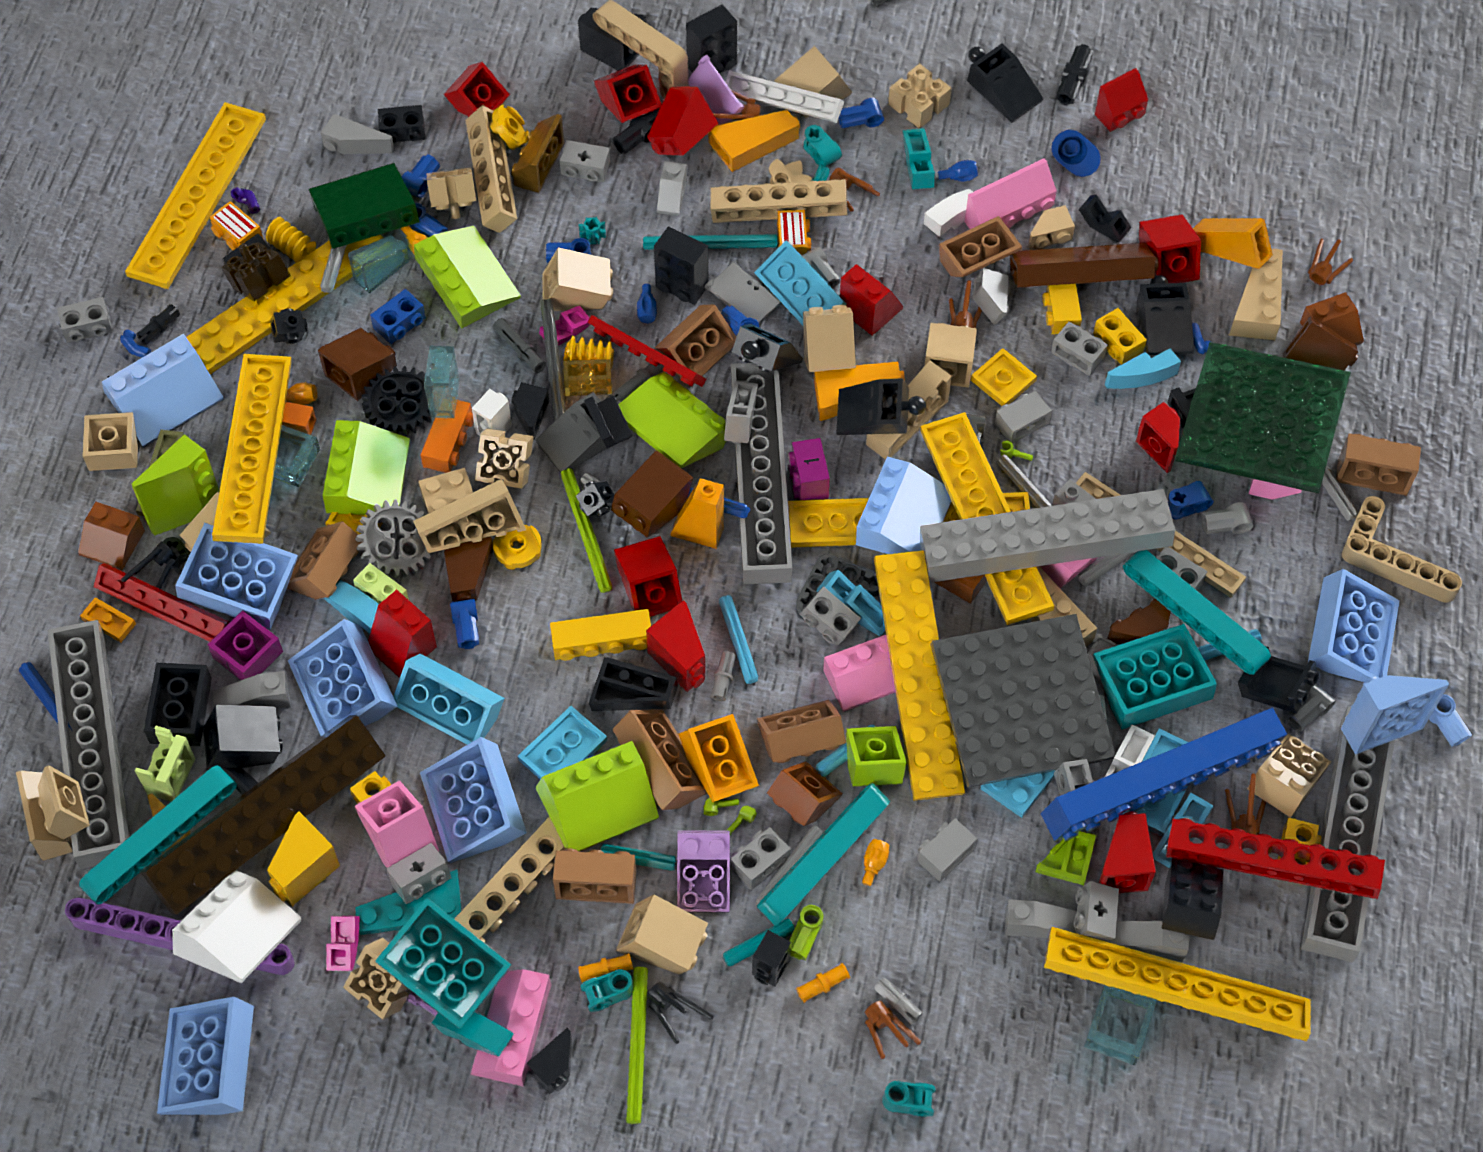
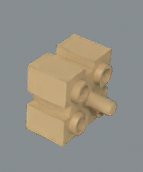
M919 63L908 72L907 80L901 78L889 87L888 105L900 114L905 111L907 113V120L920 129L932 120V112L939 114L950 105L952 88L939 78L933 80L932 72Z
M471 167L447 172L427 173L431 207H436L437 210L450 208L452 219H458L461 217L459 206L472 205V201H476Z
M484 430L480 434L478 453H483L484 456L477 462L475 481L494 483L498 479H503L505 486L522 489L528 483L530 464H526L524 461L531 456L534 436L515 433L510 438H506L505 431Z
M384 938L364 946L356 962L361 967L351 971L343 987L358 1000L366 998L369 1001L367 1007L382 1020L401 1011L409 996L406 992L408 988L375 962L389 944Z

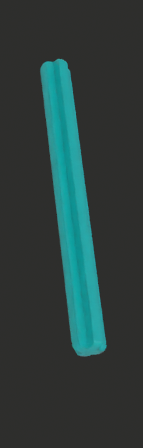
M776 234L690 236L707 244L708 249L776 248L778 245ZM661 236L643 237V248L645 250H654V245Z

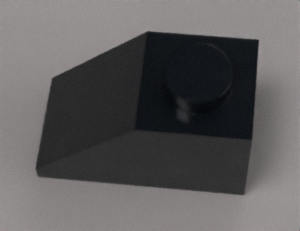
M521 382L518 391L515 390L513 392L511 403L514 404L515 414L528 436H534L533 440H535L549 404V393L547 388Z
M568 1028L562 1031L526 1063L528 1072L549 1095L554 1090L560 1091L569 1081L572 1036Z

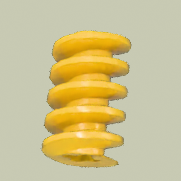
M282 217L275 218L267 229V242L280 249L282 253L295 262L302 260L316 249V241H311L309 236H304L302 231H298L295 226H291Z
M572 335L570 341L566 344L563 361L564 364H567L570 360L572 366L577 365L579 361L581 367H585L588 363L591 369H594L598 364L599 370H603L607 365V370L610 372L614 361V349H612L610 341L605 348L603 347L602 340H599L597 346H594L593 339H590L588 344H585L584 337H581L579 343H576L575 336Z

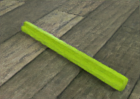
M571 468L562 470L561 478L599 591L601 593L610 592L612 590V583L589 516L580 509L579 501L576 498V495L580 493V489L574 472Z
M640 966L634 968L626 1115V1120L629 1124H640L642 1115L648 969L647 967Z

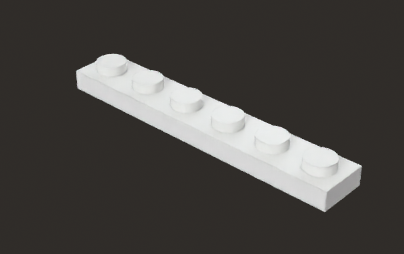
M730 70L725 81L730 90L748 98H753L755 102L837 123L844 101L838 98Z

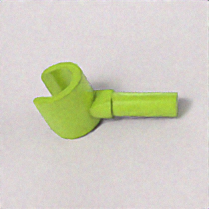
M1010 441L1002 442V448L1005 450L1000 449L1001 456L1007 455L1010 459L1014 456L1032 461L1033 455L1015 450L1013 443Z
M708 798L705 801L703 813L705 816H716L718 808L739 805V799L712 802Z
M743 806L736 820L726 831H730L731 835L742 824L743 820L752 823L757 815L756 810L750 806Z

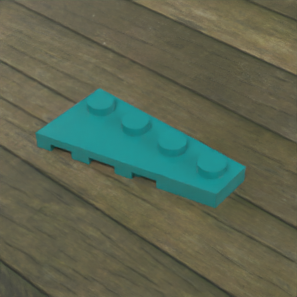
M458 869L450 872L451 879L408 904L395 892L355 907L356 916H360L359 935L401 930L426 898L455 919L462 911Z

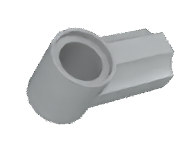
M817 247L803 254L804 259L834 290L839 284L840 278L828 264L825 252L820 247Z
M1243 502L1234 503L1224 510L1204 512L1201 515L1203 532L1206 534L1232 531L1234 534H1243L1253 528L1247 504Z

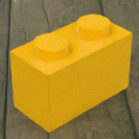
M1076 284L1048 285L1046 293H1043V306H1047L1048 312H1046V324L1050 325L1051 333L1059 334L1068 322L1081 326L1082 317Z

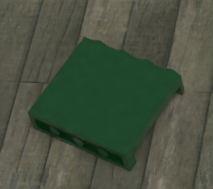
M395 163L308 189L315 212H318L325 227L332 249L420 222L415 202Z

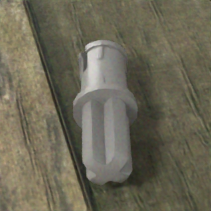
M724 651L721 655L718 671L714 672L715 680L710 695L713 700L726 701L729 684L733 681L731 673L736 657L734 653Z
M883 977L877 982L874 987L875 990L891 1004L890 1008L892 1010L895 1008L911 1025L918 1019V1016L922 1015L923 1012L905 997L907 994L905 992L902 994L886 978Z

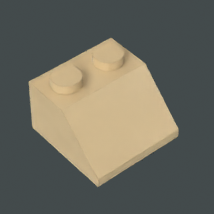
M133 412L85 415L83 458L89 471L137 468L138 444Z
M49 765L44 767L37 787L40 797L38 802L45 816L44 825L50 834L64 840L90 826L78 781Z

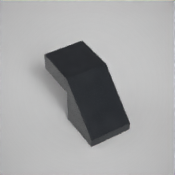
M1097 194L1090 195L1079 208V212L1089 227L1115 242H1120L1132 228L1121 210L1108 212Z

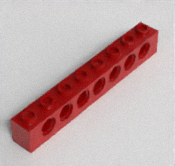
M1173 818L1166 853L1168 858L1186 859L1193 863L1213 865L1218 868L1378 899L1385 865V860L1370 854L1362 856L1352 854L1345 849L1331 850L1319 844L1306 845L1293 839L1280 840L1272 838L1268 834L1255 835L1246 833L1238 828L1224 829L1212 823H1194L1187 818ZM1199 838L1202 842L1196 844L1191 842L1190 839ZM1224 843L1228 848L1221 849L1216 844ZM1250 848L1255 853L1247 854L1242 849ZM1276 853L1281 858L1273 859L1269 856V854ZM1295 859H1304L1307 864H1299ZM1322 864H1330L1334 869L1327 870ZM1356 869L1361 874L1353 875L1349 872V870Z

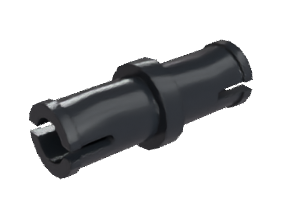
M169 304L159 315L150 318V323L137 332L138 339L147 334L141 341L147 345L157 334L166 331V326L180 316L178 309L170 315L169 313L176 307Z

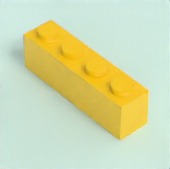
M644 609L551 622L550 628L555 660L568 661L574 657H595L602 653L610 652L617 654L624 650L646 649V630L651 627L649 610Z

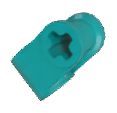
M811 125L805 129L804 135L806 139L803 142V148L815 160L818 166L823 165L827 167L842 158V151L839 145L820 126Z
M622 969L600 977L591 978L580 986L581 990L586 993L590 1012L601 1011L610 1005L627 1000L633 994L632 977L629 972ZM619 981H626L628 983L623 989H616L614 987Z
M892 1081L886 1086L882 1103L890 1112L930 1117L934 1115L932 1096L936 1092V1087L927 1083ZM889 1093H899L902 1096V1100L893 1101Z

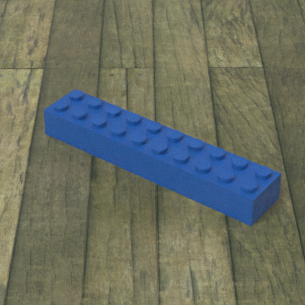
M1272 707L1058 796L1040 814L1054 841L1061 838L1068 841L1078 836V832L1086 829L1087 832L1096 829L1101 825L1100 822L1106 819L1109 823L1119 818V815L1128 810L1136 812L1142 809L1144 804L1149 801L1152 804L1158 803L1166 798L1165 795L1171 792L1173 795L1185 791L1187 786L1192 783L1198 786L1206 782L1208 777L1213 774L1219 777L1230 771L1229 768L1234 765L1240 768L1250 763V759L1257 757L1258 760L1271 754V750L1281 745L1280 740L1287 733Z

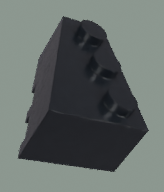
M604 656L589 700L591 711L671 709L678 688L677 678Z

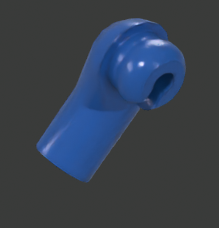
M1192 323L1193 343L1196 351L1200 354L1210 353L1212 351V343L1209 340L1204 341L1199 325Z
M125 330L123 335L120 336V342L130 354L143 358L151 353L150 348L134 342L136 334L133 331Z

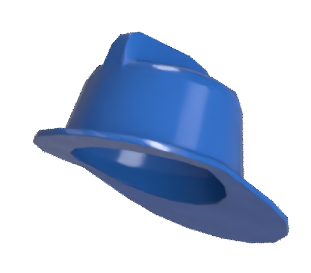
M1065 130L1054 138L1051 148L1052 154L1072 174L1085 177L1093 174L1098 169L1101 160L1099 150L1084 135L1076 130Z

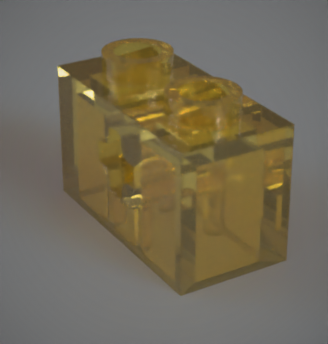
M610 359L563 361L565 396L589 395L593 392L596 395L612 394Z

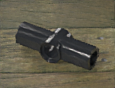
M1081 44L1076 46L1070 62H1067L1061 78L1062 82L1056 94V99L1062 105L1074 104L1080 87L1084 85L1088 66L1093 56V50L1088 45Z
M660 108L633 118L629 123V127L612 138L613 144L619 153H628L642 141L645 143L650 142L647 136Z

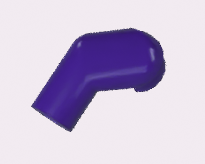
M238 187L232 189L231 197L236 202L247 205L251 214H256L260 211L258 201L252 191Z

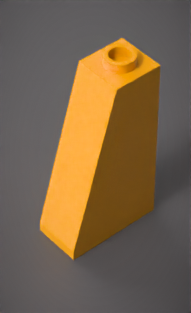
M788 110L721 124L715 126L708 133V143L731 172H734L799 139L800 122Z
M1203 218L1193 228L1201 239V252L1260 269L1273 256L1265 219Z
M899 363L856 365V368L814 372V387L819 421L837 416L839 389L878 379L903 378L905 381L904 371H900Z
M700 478L678 513L671 536L717 549L724 530V485Z

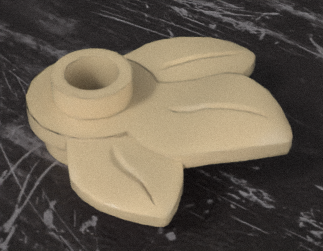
M775 159L769 166V172L772 176L770 184L809 182L812 180V177L802 174L803 166L800 160L784 165L779 159Z

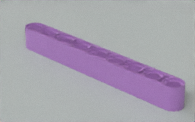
M84 898L71 899L65 906L66 916L74 927L169 950H173V929L181 922L180 920L106 903L97 905L93 900ZM85 910L83 915L75 917L76 912ZM110 915L106 922L99 923L103 916ZM135 921L131 928H124L128 922ZM160 927L157 933L149 934L152 928ZM280 943L258 965L256 970L285 975L292 971L295 961L290 949ZM281 955L287 956L284 962L275 963L277 957Z

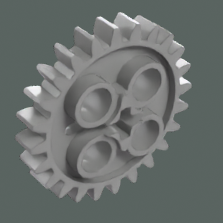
M397 499L393 501L392 506L389 505L387 500L384 501L382 508L380 505L375 504L373 507L374 512L368 509L366 512L367 517H362L360 520L363 525H358L356 529L361 534L357 535L355 540L362 542L356 549L364 550L360 558H368V564L376 565V568L379 570L383 569L386 575L389 572H393L394 579L398 577L399 572L402 573L404 578L408 576L409 570L416 574L418 571L417 566L423 568L425 566L423 560L429 561L431 558L413 522L422 517L424 511L418 514L415 513L416 505L408 509L407 501H404L402 506H398ZM393 519H397L396 539L400 540L396 545L398 559H394L395 539L391 538L395 532ZM378 523H385L389 530H380ZM407 523L411 525L413 531H405L402 528V524ZM385 546L389 550V554H381L378 547ZM402 547L411 548L413 555H406Z

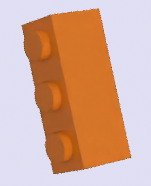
M443 397L421 452L424 468L447 473L451 472L453 466L458 464L460 447L464 446L467 440V429L472 427L474 423L471 403Z

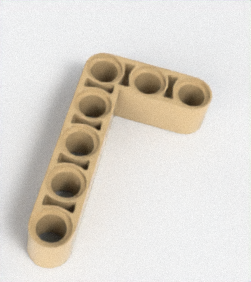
M608 0L593 13V19L600 28L658 67L659 91L664 99L671 87H688V56L682 47L613 0Z
M1367 497L1361 506L1343 547L1342 558L1349 564L1445 603L1453 601L1462 586V580L1459 575L1372 539L1385 510V504L1379 497Z

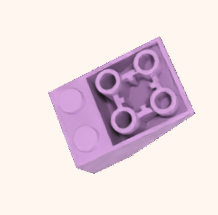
M678 830L677 907L686 912H730V831Z

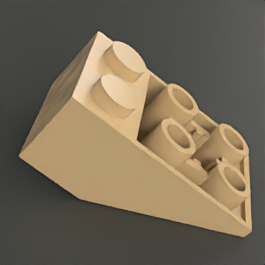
M1287 734L1282 740L1281 745L1271 753L1257 771L1255 795L1291 818L1332 761L1325 758L1320 752L1305 745L1300 739Z

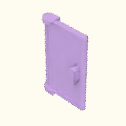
M703 56L698 62V67L689 77L688 85L699 88L704 99L706 98L712 113H740L744 108L743 104L737 100L710 62L709 56ZM716 118L719 123L718 125L730 123L732 120Z

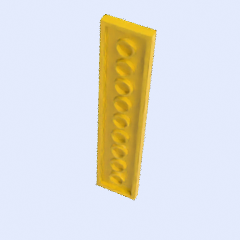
M224 102L125 270L127 277L169 289L266 121L265 114Z
M381 235L346 245L334 290L392 250L391 245ZM330 240L287 268L291 276L279 285L269 287V292L255 302L247 297L243 298L186 337L210 375L272 333L270 320L273 313L284 309L301 310L302 312L329 294L322 292L320 285L332 248Z
M243 354L212 532L213 541L263 544L290 376L291 357Z
M965 412L920 426L921 434L960 520L1011 512ZM1037 567L984 574L1007 625L1054 611V604Z
M1028 492L1003 493L1011 512L1030 509ZM869 498L788 501L791 548L856 545L857 525ZM952 502L943 522L960 520Z
M924 550L877 555L874 557V564L913 801L964 795L965 789L958 749L930 645L933 640H939Z
M1051 927L1044 968L1104 984L1108 987L1129 991L1133 994L1154 998L1162 1002L1179 1005L1186 1009L1204 1012L1240 1024L1250 1025L1265 1031L1275 1032L1293 1039L1308 1041L1311 1024V999Z

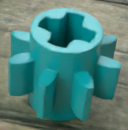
M586 217L584 224H579L580 238H585L591 245H599L601 238H606L605 222L600 223L597 217Z

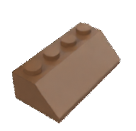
M662 709L630 710L612 729L620 745L630 741L633 742L644 763L655 802L662 810L679 809L707 794L686 757L678 733Z

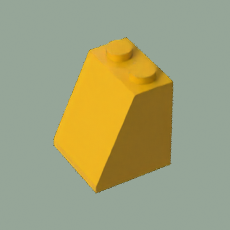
M300 812L295 814L267 869L271 878L268 882L274 889L273 893L283 902L287 901L292 907L340 866L333 845Z

